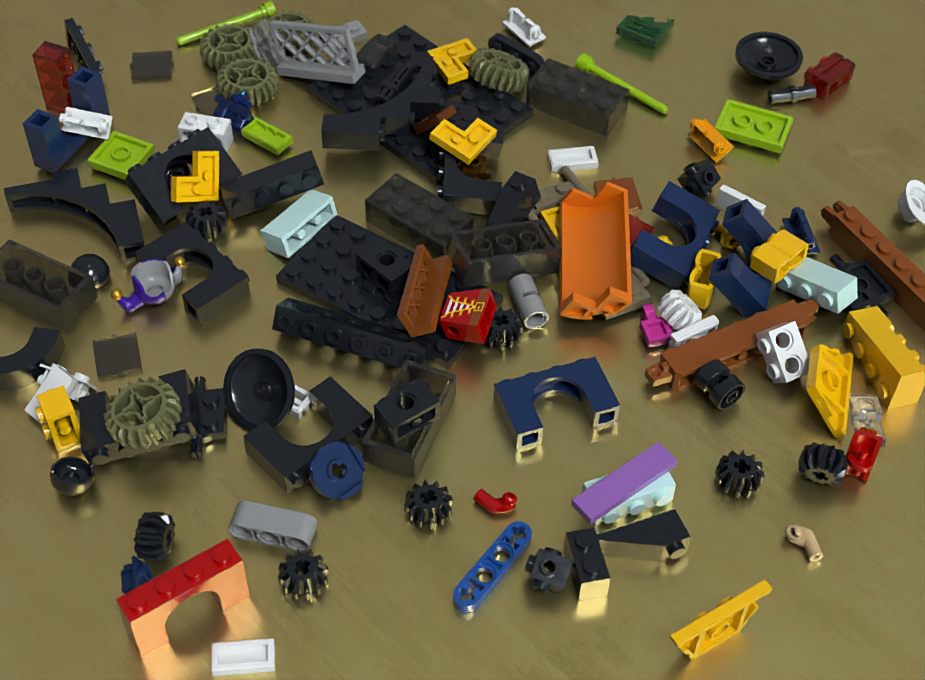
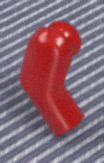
M479 489L473 500L492 514L510 513L516 508L515 504L517 503V497L512 492L504 493L502 498H494L485 490Z

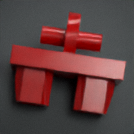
M860 427V430L855 429L845 454L848 457V468L845 475H854L867 482L883 442V437L877 436L876 431L865 427Z

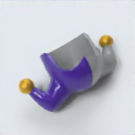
M181 256L174 259L175 267L172 272L168 262L163 259L154 258L139 262L131 270L133 291L127 297H123L119 289H114L111 292V298L116 300L120 307L129 313L138 310L145 304L159 305L166 302L172 296L174 289L183 280L182 266L185 264V259Z

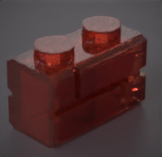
M837 52L829 57L824 56L818 65L814 68L811 66L806 70L803 86L814 84L816 97L825 100L852 79L856 65L851 60L844 59V56Z

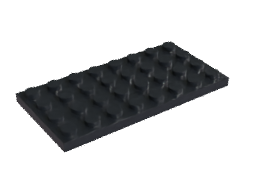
M336 215L276 275V281L330 310L408 333L397 316L404 290L393 298L385 294L357 271L356 253L378 238L386 244H390L396 252L404 258L410 259L411 262L415 252ZM451 270L441 308H444L447 297L451 293L487 287ZM491 290L498 308L503 302V295ZM437 324L435 332L421 335V337L435 340L431 361L446 369H449L470 343L447 338L441 324Z

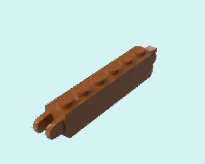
M836 201L832 204L833 209L829 206L823 207L821 215L831 226L829 230L831 238L855 262L866 259L896 293L894 301L925 330V274L854 206L848 207L843 202Z
M793 299L786 303H779L769 310L757 312L747 319L735 321L722 329H715L705 336L690 339L678 347L668 348L661 353L659 362L645 370V377L652 387L668 383L672 389L682 390L694 385V378L698 371L712 360L719 359L729 369L761 357L763 354L758 349L756 333L780 323L795 321L801 338H803L806 327L809 324L812 325L816 317L814 314L819 309L818 302L809 299L797 304ZM776 336V344H777V345H779V338H778V336Z

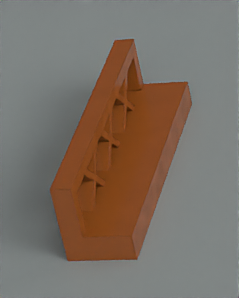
M424 244L416 246L397 313L398 318L412 338L436 331L453 263L449 255L432 259Z

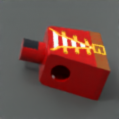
M490 288L454 292L448 295L444 308H441L437 323L441 324L447 338L479 344L485 343L497 308Z

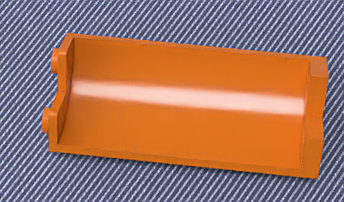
M605 182L594 196L572 188L560 201L559 315L585 320L592 319V315L604 314L605 317H608L632 304L628 190L613 183Z

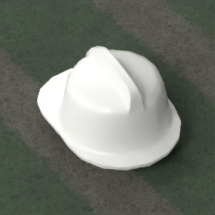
M910 180L906 184L905 191L898 198V208L905 221H920L925 225V185L920 181Z

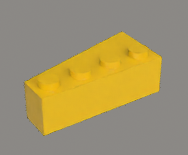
M878 306L848 312L846 321L843 324V333L853 345L856 357L860 358L863 363L867 377L873 381L878 397L883 399L888 409L917 403L925 386V364L921 365L918 361L919 354L905 346L906 339L902 334L896 335L894 333V325Z

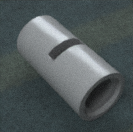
M519 274L509 281L508 287L525 327L535 329L543 326L548 321L549 315L531 275Z

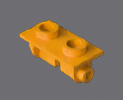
M696 118L691 120V131L687 135L716 163L734 148L706 119L703 121Z

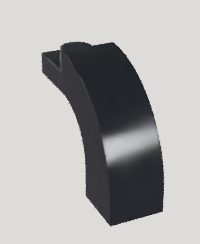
M34 327L27 344L21 350L14 354L0 357V391L14 390L33 384L46 371L40 367V364L51 367L52 363L57 364L65 349L61 330Z

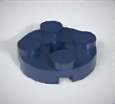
M332 442L321 446L314 452L312 458L307 463V471L309 472V479L313 488L324 498L345 499L354 495L361 488L363 472H365V462L355 447L340 442ZM333 464L342 466L340 478L332 475Z

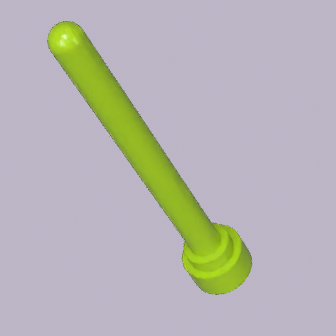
M271 0L264 2L258 10L177 37L176 43L181 46L202 39L203 34L208 33L210 28L215 29L216 25L224 26V23L231 25L234 22L238 26L259 18L266 19L267 15L274 16L276 12L275 6Z
M582 53L576 60L575 69L578 71L593 73L661 114L668 112L666 105L595 65V62L589 55Z

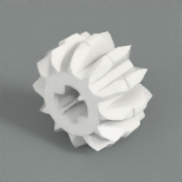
M672 289L658 303V311L661 313L662 318L673 329L678 331L702 320V312L698 309V305L680 290Z

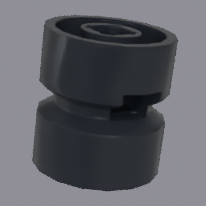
M719 359L705 364L694 378V384L704 394L709 395V399L719 410H725L734 405L742 397L746 388L745 384L736 375L730 374V369Z

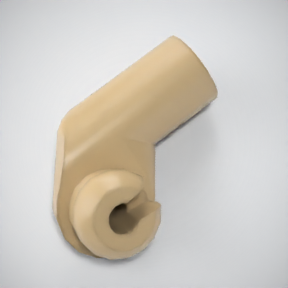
M797 524L787 526L785 530L787 539L791 543L805 548L810 561H817L823 557L821 548L812 530Z

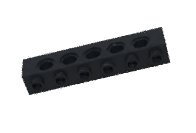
M289 297L276 305L272 330L418 374H421L430 365L435 340L421 336L412 338L407 332Z

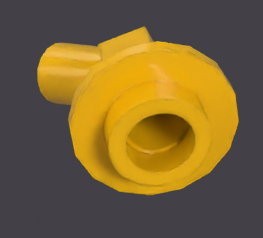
M718 224L713 233L721 234L720 242L722 246L727 249L740 246L723 225Z

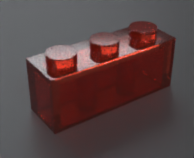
M44 41L32 54L46 109L65 114L66 107L72 108V98L67 79L75 73L70 48Z

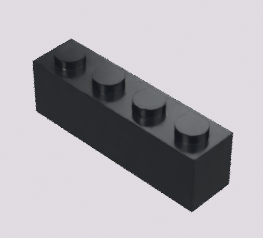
M310 150L222 183L220 188L225 205L232 219L325 184L313 152Z

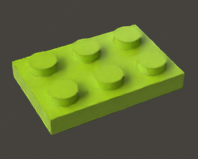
M727 99L715 129L724 138L781 154L794 117Z

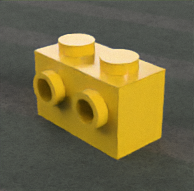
M64 385L36 395L40 406L36 407L35 410L46 440L52 438L57 452L81 444L80 426Z

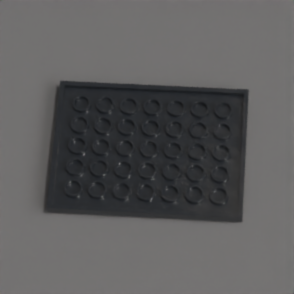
M403 25L356 55L358 63L364 64L365 73L355 84L316 80L307 86L308 93L337 114L353 113L373 108L372 99L374 96L380 94L382 86L391 82L407 60L415 61L418 69L401 90V93L417 77L422 67L424 56H427V51L438 48V46L408 26ZM462 63V64L466 67V69L468 70V69H469V66H467L466 64ZM469 71L467 79L449 85L438 72L437 80H433L436 81V87H440V97H444V108L453 105L457 110V113L449 119L474 122L479 118L487 124L503 125L504 137L533 116L532 107L509 92L504 93L493 88L489 89L488 86L475 81V78L470 76ZM415 120V125L422 120ZM410 126L409 136L385 135V141H380V145L435 184L441 181L437 180L439 165L442 166V161H438L440 146L429 139L430 133L436 127L417 135L413 129L414 126ZM459 159L455 162L457 166H461V160Z

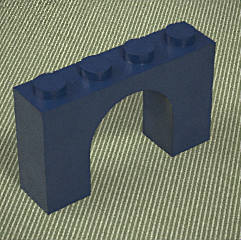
M81 66L67 79L72 98V108L110 116L101 73ZM39 109L23 123L34 165L50 173L57 172L91 137L61 130L57 116Z
M669 181L651 211L676 225L683 232L687 245L674 246L642 229L630 249L632 265L673 289L678 290L683 282L688 284L692 272L691 268L694 266L697 253L707 247L711 240L708 234H713L720 222L716 220L720 210Z
M745 199L726 207L722 225L741 245L748 267L735 253H731L713 260L708 279L744 317H748L766 310L772 281L750 268L751 252L756 246L766 243L768 238L777 232L751 202Z
M595 356L579 359L561 366L556 365L536 373L531 372L521 377L505 379L494 384L493 400L516 451L542 443L544 427L533 404L537 399L547 394H565L578 401L593 429L618 422L621 405Z

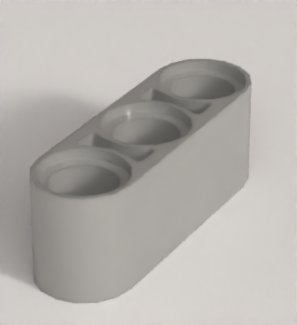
M240 501L237 504L228 531L239 539L293 551L299 549L301 552L309 550L318 522L309 514L250 501Z

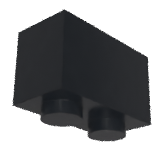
M595 528L566 532L563 552L565 558L573 561L570 575L578 601L607 596L611 578Z

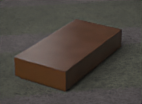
M449 105L428 115L416 124L413 129L419 135L438 126L444 119H449L457 113V110L453 105Z

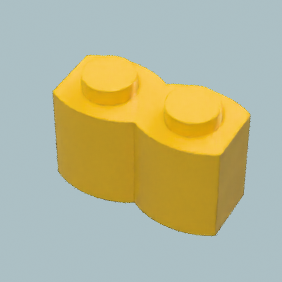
M785 229L780 230L777 233H773L766 243L753 249L750 255V268L773 283H777L790 270L795 269L805 260L809 244Z
M701 249L696 255L686 292L687 296L693 299V302L700 309H706L711 302L715 286L708 278L713 260L721 258L720 253Z

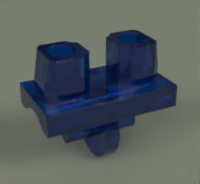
M244 91L238 95L233 93L231 100L234 103L217 94L214 101L218 105L213 113L214 117L229 119L230 115L234 114L235 117L231 122V126L239 132L255 119L251 116L250 112L244 110L245 108L250 110L253 107V104L249 102L250 95Z

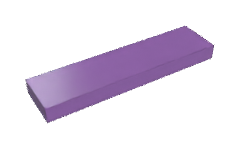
M657 442L573 498L571 505L591 525L676 467L678 460Z

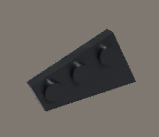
M73 18L64 20L67 47L69 50H73L77 62L81 61V66L99 72L102 76L104 73L103 66L99 60H95L93 47L90 43H86L81 25L77 26Z

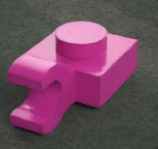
M652 303L642 305L643 313H640L641 322L639 328L647 347L668 344L672 340L670 338L672 330L669 324H667L664 318L657 317Z

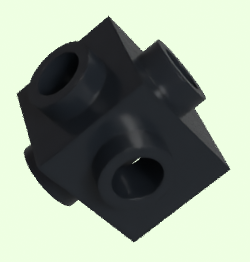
M707 159L690 163L683 169L684 173L677 179L684 190L697 197L704 198L712 193V188L721 180V177L711 160Z
M545 547L543 550L539 548L535 556L530 554L524 571L529 574L526 581L532 583V588L537 591L549 593V590L560 594L564 590L573 561L561 557L562 553L556 549Z

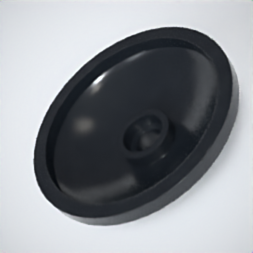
M756 32L743 37L738 42L735 58L738 64L749 74L761 79L778 80L789 77L800 69L803 53L798 44L784 35L773 32Z
M256 348L240 353L230 363L224 378L223 393L225 394L226 406L231 416L241 426L253 430L266 421L274 429L282 424L291 412L295 399V384L288 365L279 355L267 349Z

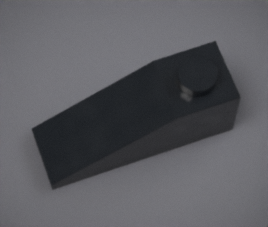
M517 171L512 174L499 193L481 235L480 242L499 251L503 249L541 198L535 178Z
M675 509L597 535L603 556L663 561L668 558L677 559L683 556L688 550L691 539Z

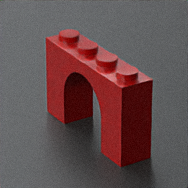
M228 538L116 599L127 634L141 658L169 643L165 629L166 619L171 611L185 599L200 592L210 591L224 612L250 597L243 560Z

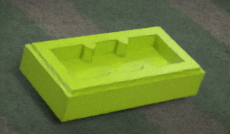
M257 117L241 130L243 137L276 155H279L293 143L291 135Z

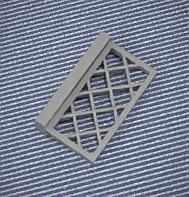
M272 20L269 23L280 64L276 67L278 75L355 84L365 73L364 64H359L350 27ZM278 28L283 29L289 35L287 39L280 34ZM297 30H301L308 37L306 41L296 33ZM316 32H320L327 38L325 43L315 35ZM335 34L344 36V45L334 36ZM291 37L301 46L299 50L289 42ZM310 39L320 47L318 52L308 44ZM329 42L340 50L337 54L327 46ZM284 47L292 52L294 56H286ZM305 49L313 58H307L301 51ZM324 51L333 60H326L320 53ZM343 53L345 56H347L350 60V63L345 62L341 57H339L340 54Z

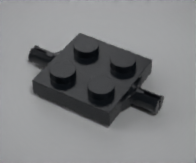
M839 254L832 255L829 261L838 270L857 277L858 298L845 308L847 312L878 306L888 318L890 313L882 304L894 300L896 293L866 259L847 264L841 259Z
M200 376V381L198 377L194 379L200 438L185 442L192 445L191 457L197 459V455L199 458L203 457L204 443L211 440L226 439L227 406L223 388L205 390L206 379Z

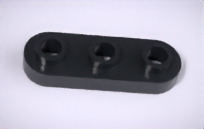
M496 33L489 38V49L493 48L505 53L508 52L510 55H515L517 59H521L527 65L530 75L538 76L545 70V61L538 53L501 33Z

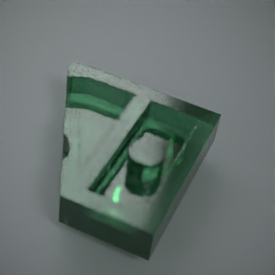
M627 15L617 26L616 34L655 49L673 28L674 19L667 18V23L654 22V17Z

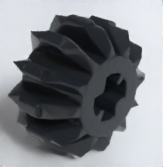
M209 200L205 203L198 201L196 206L189 207V212L186 213L185 217L186 223L190 227L196 228L206 241L211 237L216 239L217 234L224 235L225 228H228L229 223L227 212L224 206L219 205L218 201L210 203Z
M501 306L495 311L485 343H489L490 349L495 346L499 347L500 351H502L504 346L512 349L514 343H519L523 333V325L519 314H513L511 308L505 311Z
M812 442L811 445L804 446L799 458L798 470L802 473L803 477L810 478L812 482H820L821 485L823 483L834 485V483L842 482L848 468V457L844 454L843 450L836 449L835 445L829 446L825 442L823 444Z
M731 450L728 456H722L719 465L716 467L717 486L724 487L725 494L733 492L735 498L740 496V494L748 498L752 492L757 493L761 482L764 480L765 475L764 471H762V462L755 461V454L746 456L744 450H742L738 455Z
M425 479L423 486L414 483L412 491H407L405 495L404 511L408 514L410 523L418 521L420 529L425 524H428L431 530L434 528V523L443 526L445 518H450L452 514L453 498L449 495L447 486L439 488L438 481L428 485Z
M144 512L138 520V527L135 529L136 534L133 539L135 542L134 551L138 558L150 562L165 561L171 553V547L174 544V536L176 534L174 532L175 523L171 515L163 512Z
M299 549L296 552V556L287 554L285 557L286 562L280 563L278 567V583L283 587L285 595L292 593L296 601L301 595H305L308 601L311 598V593L320 596L322 592L321 587H327V574L329 573L328 566L323 562L321 554L314 556L311 549L306 554H302Z

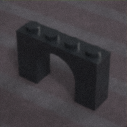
M447 119V121L462 131H465L473 123L470 121ZM488 124L497 130L496 137L477 156L499 159L503 146V125ZM440 147L438 161H442V166L439 165L437 180H441V185L437 186L436 199L440 200V210L490 215L502 189V182L479 180L466 176L455 163L459 158Z
M209 127L202 131L200 129L194 130L187 136L188 139L185 141H175L168 147L166 152L162 154L156 152L148 158L149 162L142 166L138 163L127 171L128 175L124 181L159 230L178 219L184 211L179 202L171 201V191L165 182V170L168 167L178 163L193 165V151L214 150L219 151V193L221 192L220 184L242 176L239 168Z
M183 222L136 251L138 263L147 259H163L168 262L171 272L175 267L174 259L178 256L185 259L183 266L199 265L211 271L204 281L182 294L185 312L200 326L250 294V279L247 273L233 265V262L227 255L223 256L212 242H207L196 228L190 227L186 222Z
M183 369L158 376L165 384L168 383L172 386L175 393L179 396L180 405L182 406V413L179 414L181 422L175 424L176 431H169L167 433L168 439L161 438L158 440V446L151 443L147 450L140 446L135 451L133 448H125L113 440L106 429V422L103 416L107 412L105 405L112 403L106 391L78 398L81 452L89 464L93 466L104 465L114 460L130 458L140 453L159 450L166 446L200 438L194 384L187 371Z
M331 376L309 390L311 408L332 428L323 440L311 445H296L286 441L266 421L243 436L246 453L287 494L295 488L302 487L309 479L307 463L318 448L332 442L355 446L360 441L367 440L374 432L373 415Z

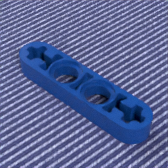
M516 521L508 525L453 591V605L459 612H474L528 549L532 538V530L528 524ZM520 533L524 534V537H523V538H522V537H519V538L514 542V547H513L511 544L513 543V537H514V535H517V536H518ZM504 551L509 554L510 558L507 561L500 562L493 555L496 552ZM485 571L492 575V579L489 582H480L476 575L479 572ZM473 586L475 589L472 592V600L466 599L464 602L461 601V595L464 597L468 596Z

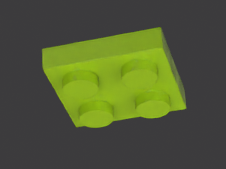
M113 130L109 135V140L105 139L88 158V166L125 180L128 175L127 171L138 163L141 166L145 164L148 158L154 154L155 147L154 144Z

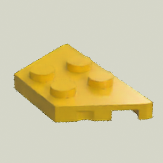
M819 344L811 347L806 390L831 433L838 439L846 436L854 355L849 352L840 354L839 349H830L828 346Z
M764 579L734 598L731 596L726 597L717 605V608L709 613L707 611L699 613L692 623L670 635V639L677 648H680L684 654L693 660L740 632L748 619L759 608L755 601L769 595L773 588Z

